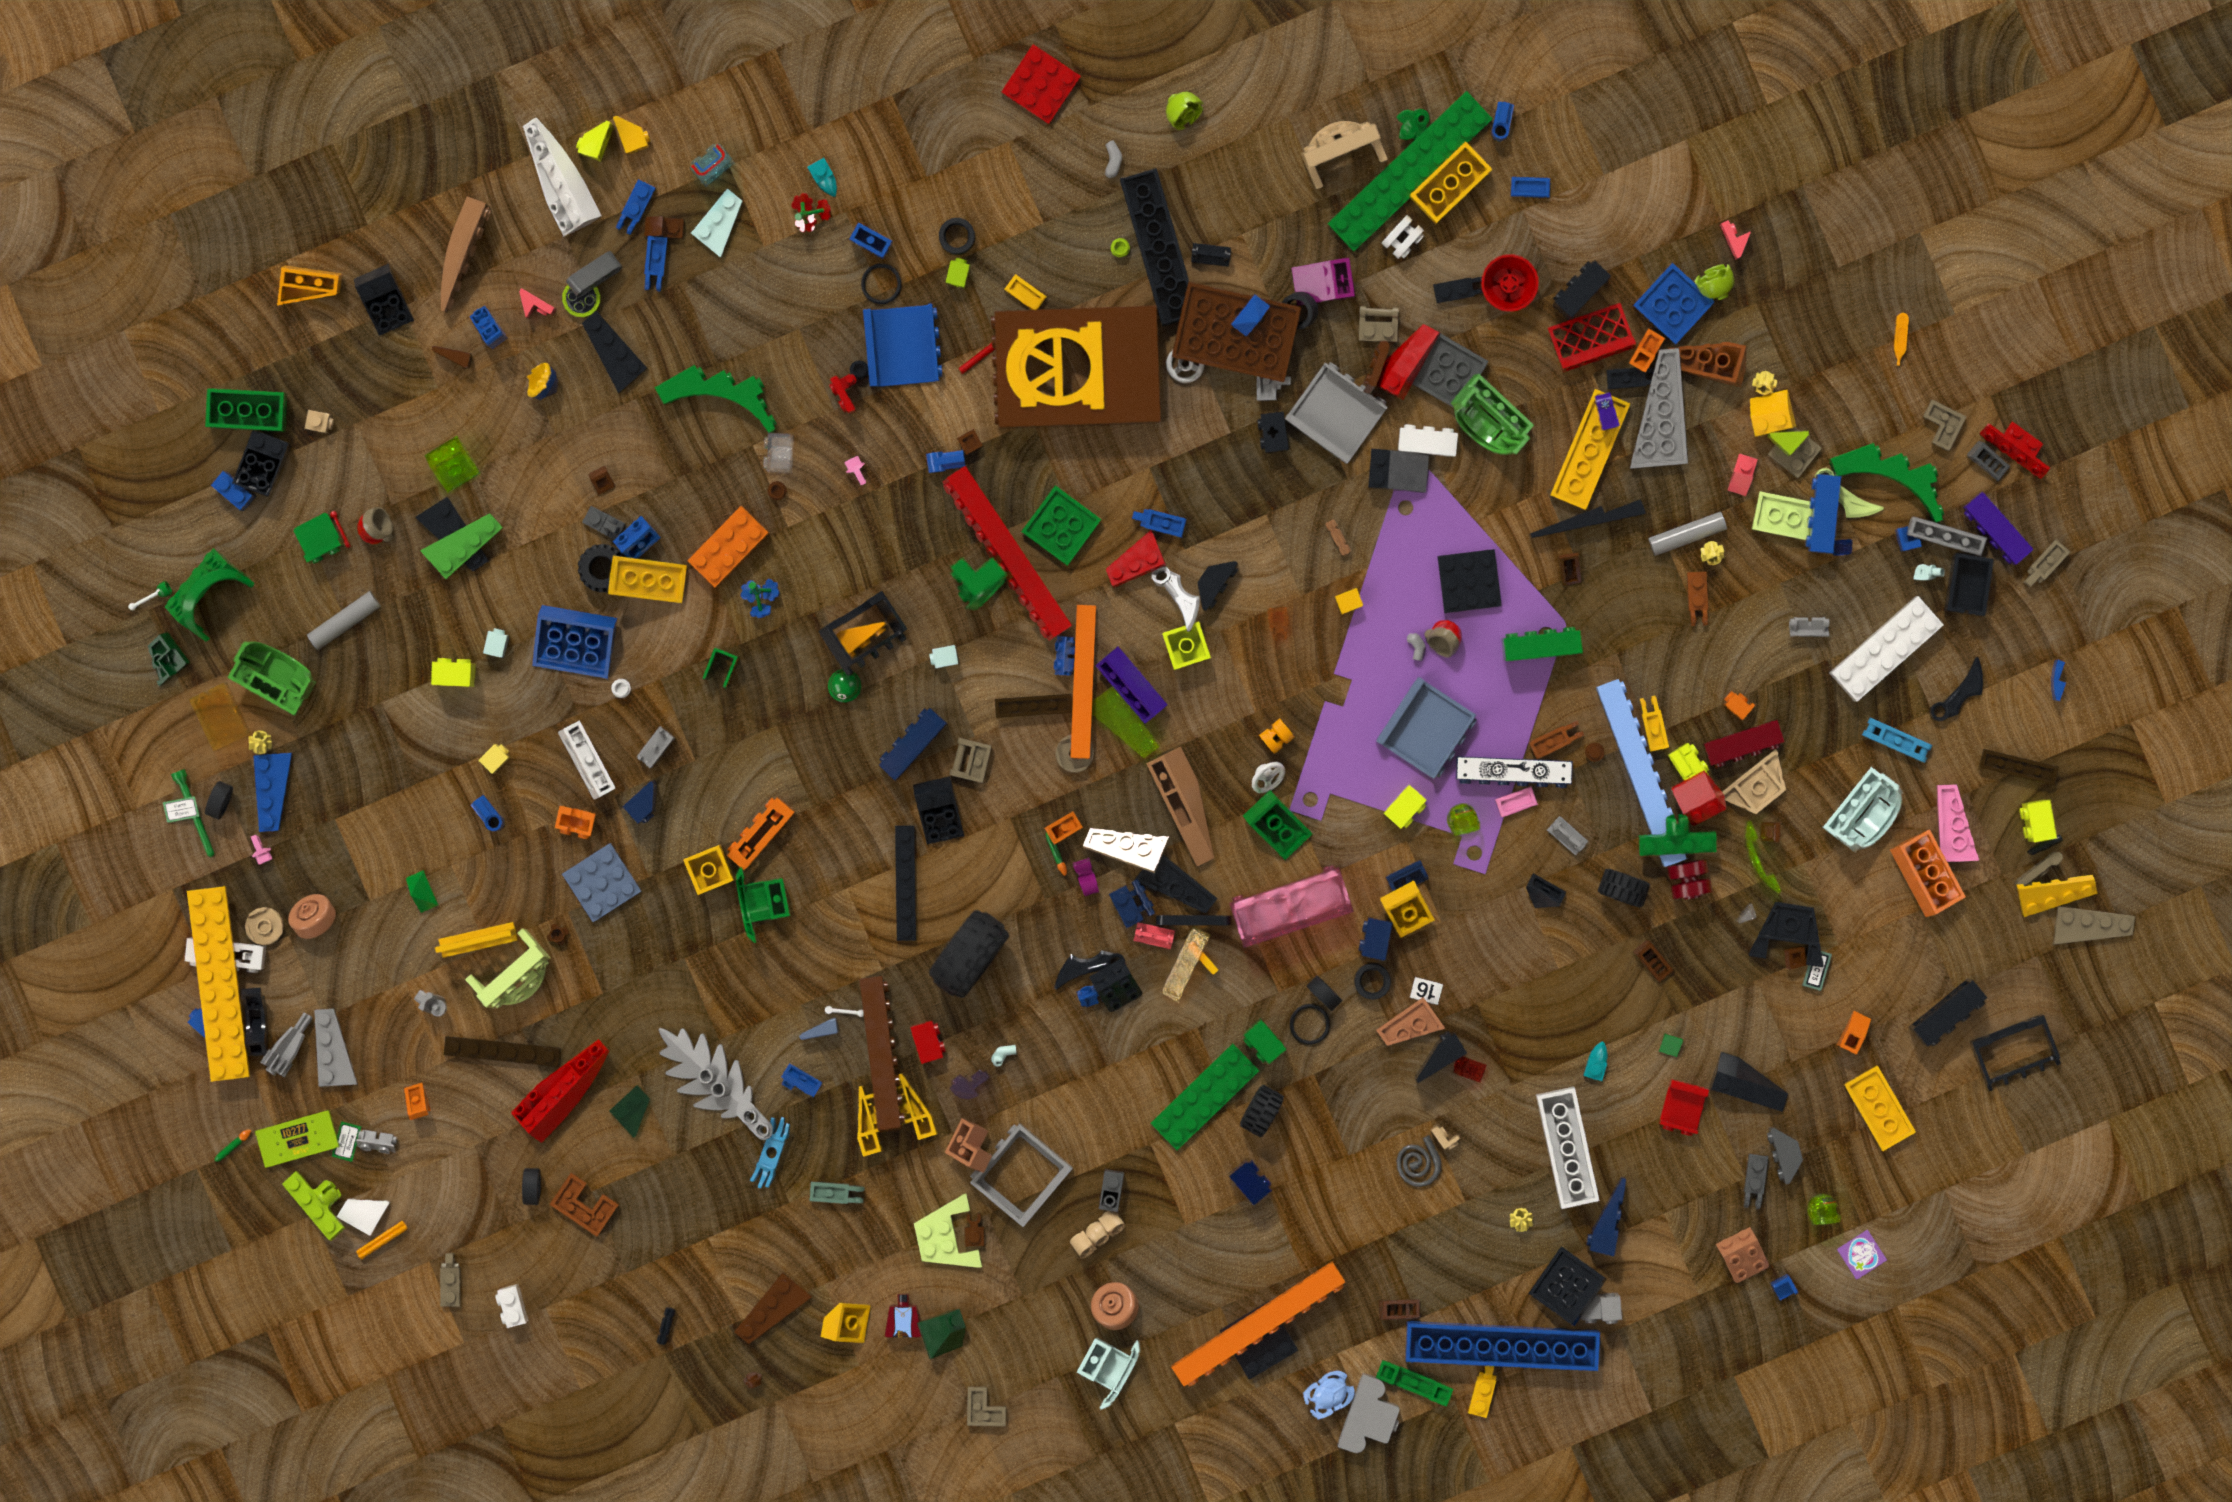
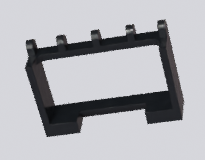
M881 591L841 618L839 617L818 632L844 672L850 676L853 674L850 668L851 665L857 663L859 667H864L865 662L862 658L869 654L874 659H877L880 656L877 649L885 645L888 650H891L894 647L891 640L896 637L901 642L905 641L906 637L903 632L907 630V627L883 591ZM876 605L894 631V634L852 660L834 631Z
M2042 1014L1969 1041L1989 1092L1993 1091L1992 1083L2002 1079L2006 1086L2009 1084L2007 1077L2021 1073L2023 1079L2027 1078L2025 1073L2027 1069L2039 1066L2041 1072L2045 1071L2043 1063L2055 1060L2057 1066L2061 1065L2060 1055L2045 1016ZM2041 1025L2052 1055L1990 1079L1978 1048L2022 1030Z

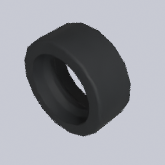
M951 218L941 226L939 241L948 253L961 255L973 247L975 232L967 220ZM954 225L963 226L968 232L967 243L959 248L950 246L946 241V232Z
M1295 292L1284 298L1282 303L1291 304L1294 300H1300L1306 305L1308 317L1303 322L1298 321L1296 330H1301L1313 324L1317 319L1318 306L1315 299L1308 293Z
M221 781L215 784L206 804V815L218 820L222 818L229 805L233 786Z
M1369 963L1359 968L1355 974L1354 983L1356 990L1361 996L1366 999L1375 1000L1386 995L1390 989L1391 979L1388 971L1383 966ZM1369 970L1380 972L1384 979L1381 990L1374 993L1367 992L1361 984L1362 976Z
M1315 976L1307 985V988L1331 1011L1342 1002V999L1319 976Z
M525 1168L522 1180V1202L524 1205H539L541 1192L540 1169Z

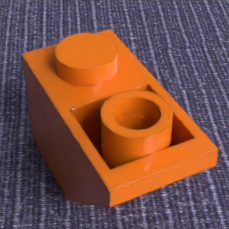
M1853 1011L1837 1045L1857 1055L1866 1037L1871 1019Z

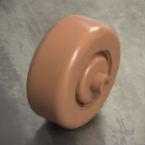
M312 894L302 898L293 906L289 913L288 922L299 937L311 939L322 935L331 927L336 917V911L327 897L321 894Z
M1111 1282L1101 1286L1095 1292L1091 1301V1311L1094 1318L1103 1327L1110 1330H1120L1129 1326L1136 1318L1139 1309L1138 1299L1134 1292L1119 1282Z

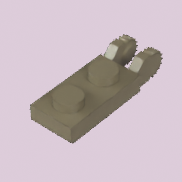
M2055 851L2046 856L2014 881V884L2032 885L2034 878L2038 875L2042 877L2049 871V866L2058 865L2062 861L2063 856L2061 852Z

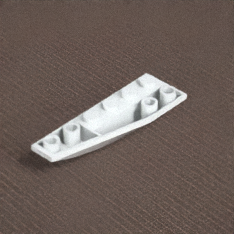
M537 118L524 125L525 135L547 205L563 236L565 237L601 217L580 173L553 135Z

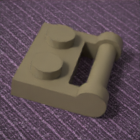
M1360 306L1359 341L1397 342L1398 307L1377 309ZM1365 316L1392 317V322L1365 321Z
M958 737L957 743L959 745L953 769L950 770L949 775L983 783L992 745ZM966 745L971 746L966 772H961L960 769Z

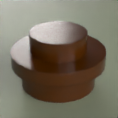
M772 482L768 487V495L773 500H782L787 494V488L782 482Z
M1590 743L1585 749V755L1592 762L1600 761L1604 756V748L1599 743Z
M757 1372L748 1373L743 1380L744 1384L748 1388L757 1387L762 1384V1375Z

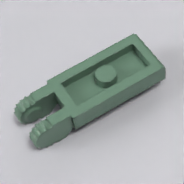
M811 1181L810 1201L848 1204V1202L863 1203L864 1199L861 1197H849V1191L862 1192L864 1187Z

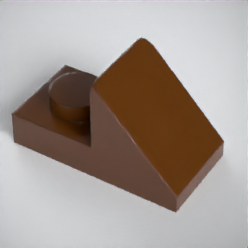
M663 216L646 217L644 236L683 239L684 219L664 218Z

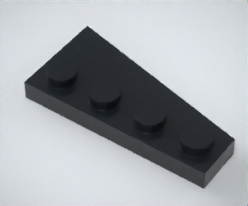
M597 311L582 322L617 392H622L647 367Z
M1164 854L1155 873L1142 869L1134 879V881L1138 879L1140 883L1181 901L1203 913H1206L1218 899Z

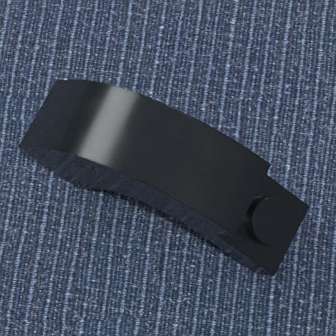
M261 988L242 989L241 996L246 1016L245 1046L247 1055H266L268 1050V1018L265 996L262 995Z

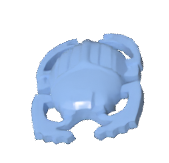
M1329 1372L1318 1380L1319 1386L1315 1382L1303 1392L1305 1404H1309V1399L1316 1405L1315 1411L1310 1410V1413L1315 1418L1322 1419L1334 1413L1332 1407L1334 1411H1337L1352 1401L1354 1387L1346 1386L1345 1378H1347V1375L1344 1372ZM1329 1376H1337V1377H1339V1379H1336V1378H1329V1379H1328L1327 1377H1329ZM1313 1389H1315V1392H1314V1394H1313V1397L1311 1398V1397H1310V1392H1311ZM1348 1393V1397H1347L1346 1401L1342 1404V1402H1343V1401L1345 1400V1398H1346V1394ZM1318 1409H1326L1327 1411L1320 1413Z

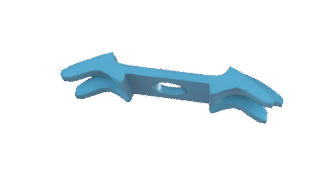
M771 1117L770 1123L773 1126V1133H775L776 1119ZM781 1117L776 1133L772 1134L765 1141L759 1162H757L755 1172L750 1181L754 1182L763 1169L758 1188H762L765 1182V1187L769 1188L776 1175V1168L790 1132V1124L786 1123L785 1126L784 1117ZM770 1147H774L777 1151L774 1158L767 1156V1150Z

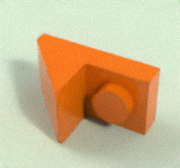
M1072 811L1044 829L1055 845L1083 827Z
M423 1083L404 1088L409 1119L414 1120L429 1115L428 1112L431 1109Z

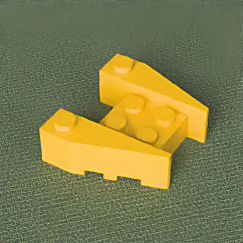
M899 1074L902 1085L897 1088L898 1094H902L903 1105L900 1106V1112L904 1113L905 1124L913 1122L918 1140L937 1135L938 1132L932 1114L905 1076ZM859 1086L858 1142L862 1155L865 1157L881 1152L883 1149L878 1136L874 1094L866 1095L864 1086Z

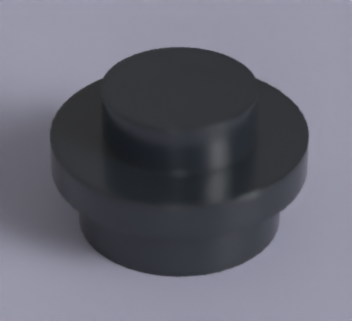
M858 360L851 364L850 374H853L856 379L861 380L867 377L869 373L868 365L864 361Z

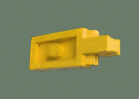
M1485 1366L1484 1372H1479V1375H1477L1468 1409L1469 1414L1487 1418L1496 1384V1376L1492 1375L1494 1366Z

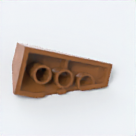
M1721 342L1720 344L1668 348H1679L1681 372L1741 387L1746 371L1747 346L1731 342Z

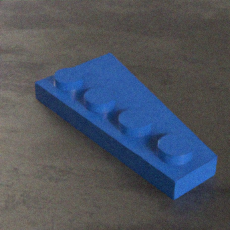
M293 753L253 756L259 832L280 830L284 797L286 795Z

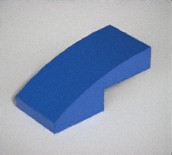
M2060 660L2054 661L2051 674V692L2055 701H2060L2066 685L2065 682L2059 681L2065 662Z

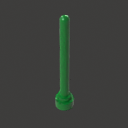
M183 769L170 774L172 780L179 784L184 798L192 797L186 783V776H188L186 770ZM192 818L207 856L213 857L214 850L201 818Z

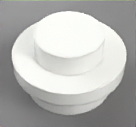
M618 679L614 681L612 693L616 697L624 698L629 695L631 686L627 680Z

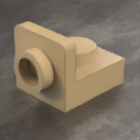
M308 410L305 429L328 433L333 428L334 419L331 418V414Z
M1436 1125L1430 1129L1443 1149L1448 1147L1450 1150L1459 1144L1457 1140L1460 1138L1457 1134L1447 1140L1446 1138L1449 1135L1443 1127L1439 1128Z

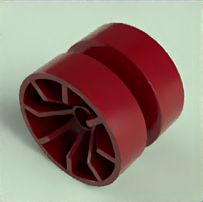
M1707 859L1667 866L1669 879H1680L1681 881L1671 886L1673 899H1693L1702 897V894L1713 892L1711 879H1699L1700 875L1709 872Z

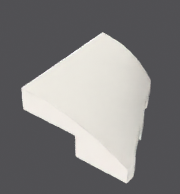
M347 1199L337 1217L364 1233L371 1235L390 1202Z

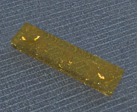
M1195 926L1192 927L1161 992L1162 994L1177 1002L1181 999L1211 936L1210 934Z

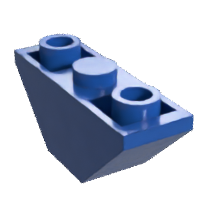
M485 305L475 310L469 316L483 340L491 349H494L508 338Z

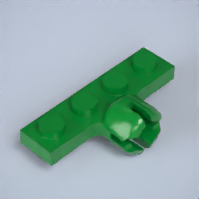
M1674 814L1667 816L1666 831L1663 834L1639 835L1640 856L1717 852L1716 831L1689 832V820L1683 814H1678V824H1676Z

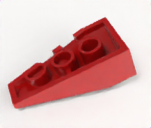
M1424 324L1418 328L1385 360L1376 387L1404 400L1440 332Z

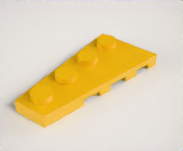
M2093 875L2068 878L2067 881L2056 879L2051 880V883L2045 884L2033 882L2030 886L2016 885L2024 917L2097 894Z

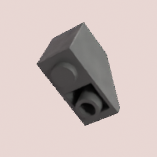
M1105 1169L1099 1209L1118 1212L1124 1172Z

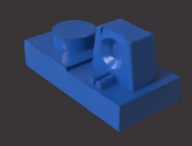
M790 1063L781 1076L783 1078V1086L790 1090L797 1086L805 1094L812 1097L815 1096L822 1084L821 1081Z

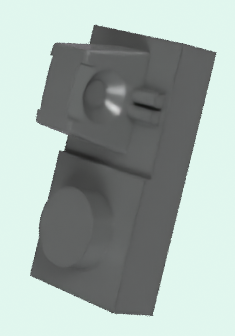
M590 506L582 522L614 540L620 535L625 526L624 522L593 506Z

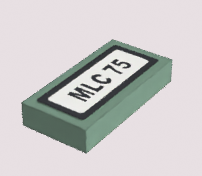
M1823 951L1821 953L1824 966L1808 965L1802 983L1803 986L1819 991L1822 990L1832 954Z

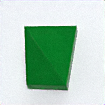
M424 870L406 877L410 895L421 913L439 905Z

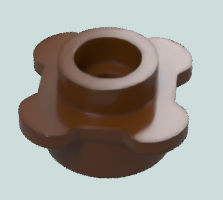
M552 924L547 940L549 942H556L561 946L565 943L564 939L568 935L569 930L561 928L557 924Z

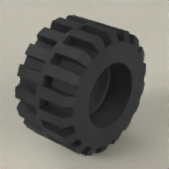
M605 544L593 545L591 548H587L584 554L580 556L581 559L578 561L579 569L577 570L580 580L586 587L597 592H608L610 577L605 580L597 579L592 574L591 567L594 560L599 557H606L611 561L613 556L623 557V554L617 548Z
M1605 869L1598 892L1604 896L1639 908L1643 907L1651 885L1644 880L1613 869Z
M1265 1085L1259 1087L1240 1121V1127L1260 1138L1264 1136L1284 1101V1096Z

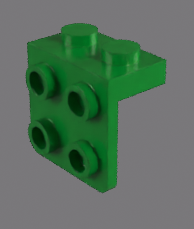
M323 513L294 528V533L305 553L304 558L307 563H313V565L324 560L323 556L327 554L332 556L340 552V548L344 546L327 513Z

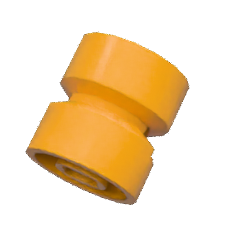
M1280 718L1272 724V729H1266L1259 735L1274 754L1283 748V743L1288 744L1295 738ZM1275 734H1277L1278 737H1279V738L1276 739V740L1273 739V737L1275 736Z

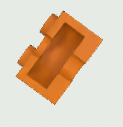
M559 806L555 828L561 829L560 833L571 835L572 832L578 833L579 838L589 840V837L592 835L596 814L580 809Z

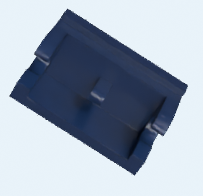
M1421 860L1385 876L1392 892L1412 881H1415L1417 885L1429 879Z

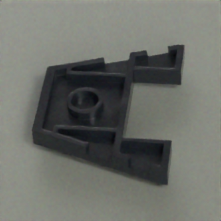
M1775 902L1748 956L1766 959L1769 939L1809 945L1806 965L1823 967L1824 963L1814 908Z

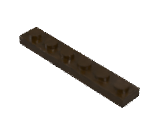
M445 1036L444 1055L558 1067L560 1047Z

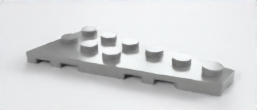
M1679 348L1662 349L1658 352L1630 468L1688 463Z

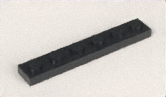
M915 825L895 826L897 941L916 940Z

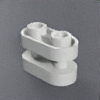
M1408 215L1381 243L1386 248L1390 245L1396 248L1393 254L1398 259L1400 256L1405 258L1411 251L1410 245L1413 242L1417 244L1424 237L1422 234L1424 230L1419 225L1415 229L1409 225L1412 219ZM1404 230L1409 236L1403 243H1400L1396 238Z

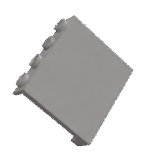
M1331 362L1329 365L1324 363L1285 420L1347 464L1388 407L1385 406L1386 401L1379 396L1374 398L1370 394L1363 392L1365 386L1361 384L1359 387L1353 383L1355 379L1350 375L1339 373V368Z

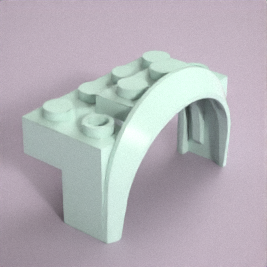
M1871 767L1823 828L1855 853L1857 850L1867 848L1876 843L1895 821L1901 809L1903 791L1899 785ZM1881 797L1882 799H1884L1886 802H1888V803L1890 804V806H1888L1886 803H1884V802H1883L1882 800H1880L1879 798ZM1872 800H1874L1871 806L1868 808V810L1864 813V815L1855 823V821L1860 817V815L1864 812V810L1868 807ZM1854 829H1856L1858 832H1860V833H1861L1862 835H1864L1865 837H1862V836H1861L1859 833H1857Z

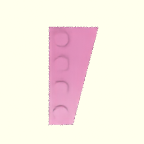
M1937 785L1939 848L1946 861H1979L1957 785Z

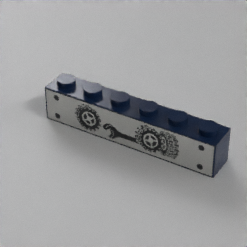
M1456 756L1455 779L1460 780L1459 783L1471 784V780H1479V784L1490 785V781H1498V785H1509V782H1517V786H1529V783H1536V787H1548V783L1556 784L1555 787L1567 788V784H1572L1573 761Z

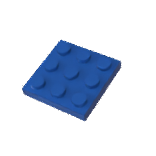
M1672 263L1633 306L1676 345L1715 301L1703 296L1696 284Z

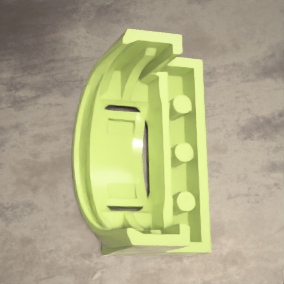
M522 928L517 934L527 944L529 949L487 987H484L472 974L465 979L478 994L476 996L485 1007L492 1009L496 1007L498 1009L502 1005H512L525 1001L542 984L546 966L549 964L548 960L551 957L527 929ZM520 981L524 982L519 988L516 989L515 985L517 983H519Z

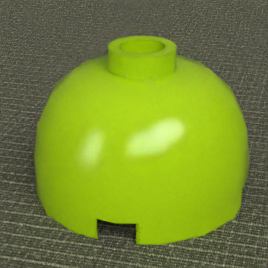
M1191 92L1173 94L1168 99L1166 106L1167 120L1175 129L1183 130L1185 129L1184 125L1188 122L1191 125L1198 119L1203 111L1201 104L1204 105V103Z
M1720 264L1704 271L1706 275L1702 278L1700 275L1697 276L1695 284L1703 296L1710 299L1718 298V300L1726 298L1734 286V275L1728 264L1727 267L1724 264Z

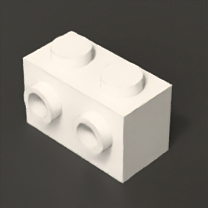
M519 1284L499 1289L496 1301L498 1306L501 1305L503 1313L500 1314L502 1323L506 1324L507 1328L528 1322Z

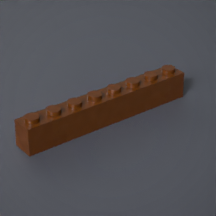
M882 976L859 979L878 1131L882 1133L903 1130L902 1125L905 1124L904 1113L900 1112L903 1099L902 1094H898L897 1088L901 1084L900 1077L895 1072V1068L898 1067L897 1056H893V1049H896L895 1038L891 1037L890 1031L894 1030L893 1020L892 1018L889 1019L888 1011H891L890 999H886V992H889L888 981H884Z

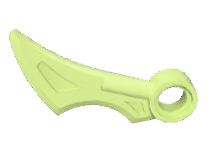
M1822 468L1815 474V478L1817 474H1822L1823 472L1835 476L1832 470L1828 468ZM1840 485L1839 502L1845 509L1846 518L1869 516L1884 509L1882 506L1858 498Z

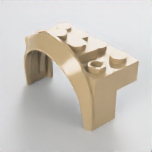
M1339 121L1329 124L1317 132L1309 146L1303 148L1305 152L1301 153L1315 189L1323 187L1315 165L1368 143L1372 144L1380 162L1388 160L1375 124ZM1341 133L1342 137L1334 140L1333 136Z

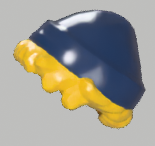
M541 363L531 370L532 373L527 376L529 380L527 394L529 397L542 400L557 392L558 377L556 371L548 363Z

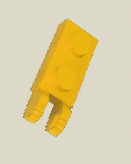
M1651 696L1654 711L1647 713L1646 701L1644 698H1641L1639 700L1643 713L1641 715L1649 751L1669 748L1656 696Z

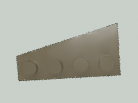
M2058 906L2053 944L2133 935L2135 916Z

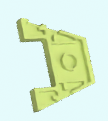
M967 1193L914 1223L922 1261L982 1267L979 1249L959 1253L951 1219L953 1214L970 1211Z

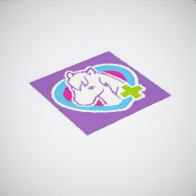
M1868 1230L1837 1249L1856 1280L1887 1261Z

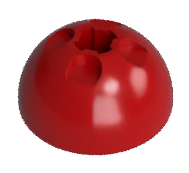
M1506 254L1493 259L1487 265L1482 275L1481 286L1485 298L1492 306L1502 311L1511 312L1521 310L1533 301L1538 291L1539 280L1534 266L1527 259L1519 255Z

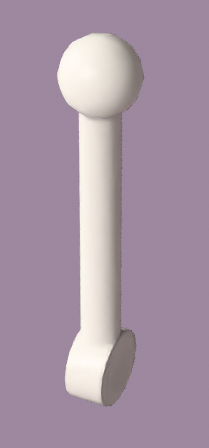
M831 1006L825 1008L827 1014L835 1012L854 1014L859 1017L864 1016L862 1009L853 1011L834 1009Z

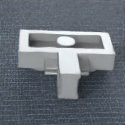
M1257 376V401L1276 400V390H1281V385H1291V377H1285V381L1280 382Z

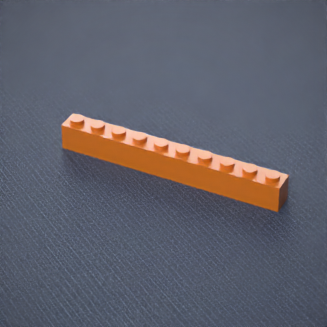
M1333 1261L1172 1364L1171 1368L1183 1386L1188 1385L1190 1387L1199 1381L1198 1377L1203 1374L1208 1376L1215 1371L1214 1367L1218 1364H1221V1366L1225 1365L1235 1353L1237 1355L1242 1354L1247 1350L1246 1346L1251 1343L1253 1345L1263 1340L1262 1336L1268 1332L1270 1335L1280 1329L1278 1326L1283 1322L1286 1324L1290 1323L1295 1319L1294 1315L1300 1311L1302 1314L1312 1308L1311 1304L1314 1302L1320 1303L1328 1298L1327 1294L1331 1291L1336 1293L1344 1287V1278Z

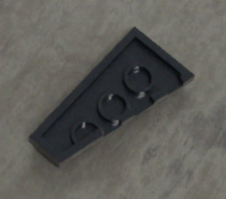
M449 497L442 499L415 517L439 540L467 526ZM480 549L464 564L474 572L488 563L489 560L483 550Z

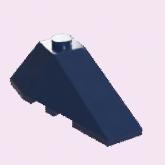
M1620 1177L1591 1234L1587 1235L1586 1245L1589 1246L1590 1251L1610 1256L1615 1255L1619 1232L1616 1225L1619 1224L1621 1218V1209L1619 1208L1624 1198L1625 1177Z

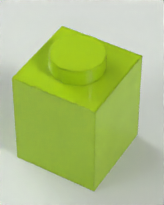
M956 258L955 261L951 260L946 284L965 288L970 265L966 264L967 260Z

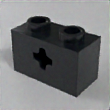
M1284 411L1261 414V419H1257L1258 430L1263 432V438H1260L1261 450L1265 449V453L1289 450ZM1271 427L1278 431L1275 434V438H1271V435L1267 434Z

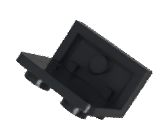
M1123 958L1089 977L1109 1012L1120 1009L1143 994Z

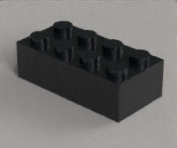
M1967 978L1912 1023L1909 1028L1923 1045L1927 1047L1931 1045L1933 1047L1941 1041L1940 1037L1944 1033L1948 1035L1956 1028L1955 1024L1959 1021L1964 1022L1971 1016L1970 1012L1972 1010H1978L1983 1007L1988 997L1974 980Z

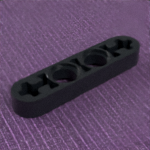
M1156 915V925H1231V915Z

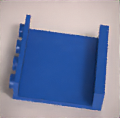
M932 304L923 306L863 310L870 387L938 382L939 377H943L942 365H938L937 359L941 358L940 346H936V339L939 338V329L934 325V319H938L937 308H933Z

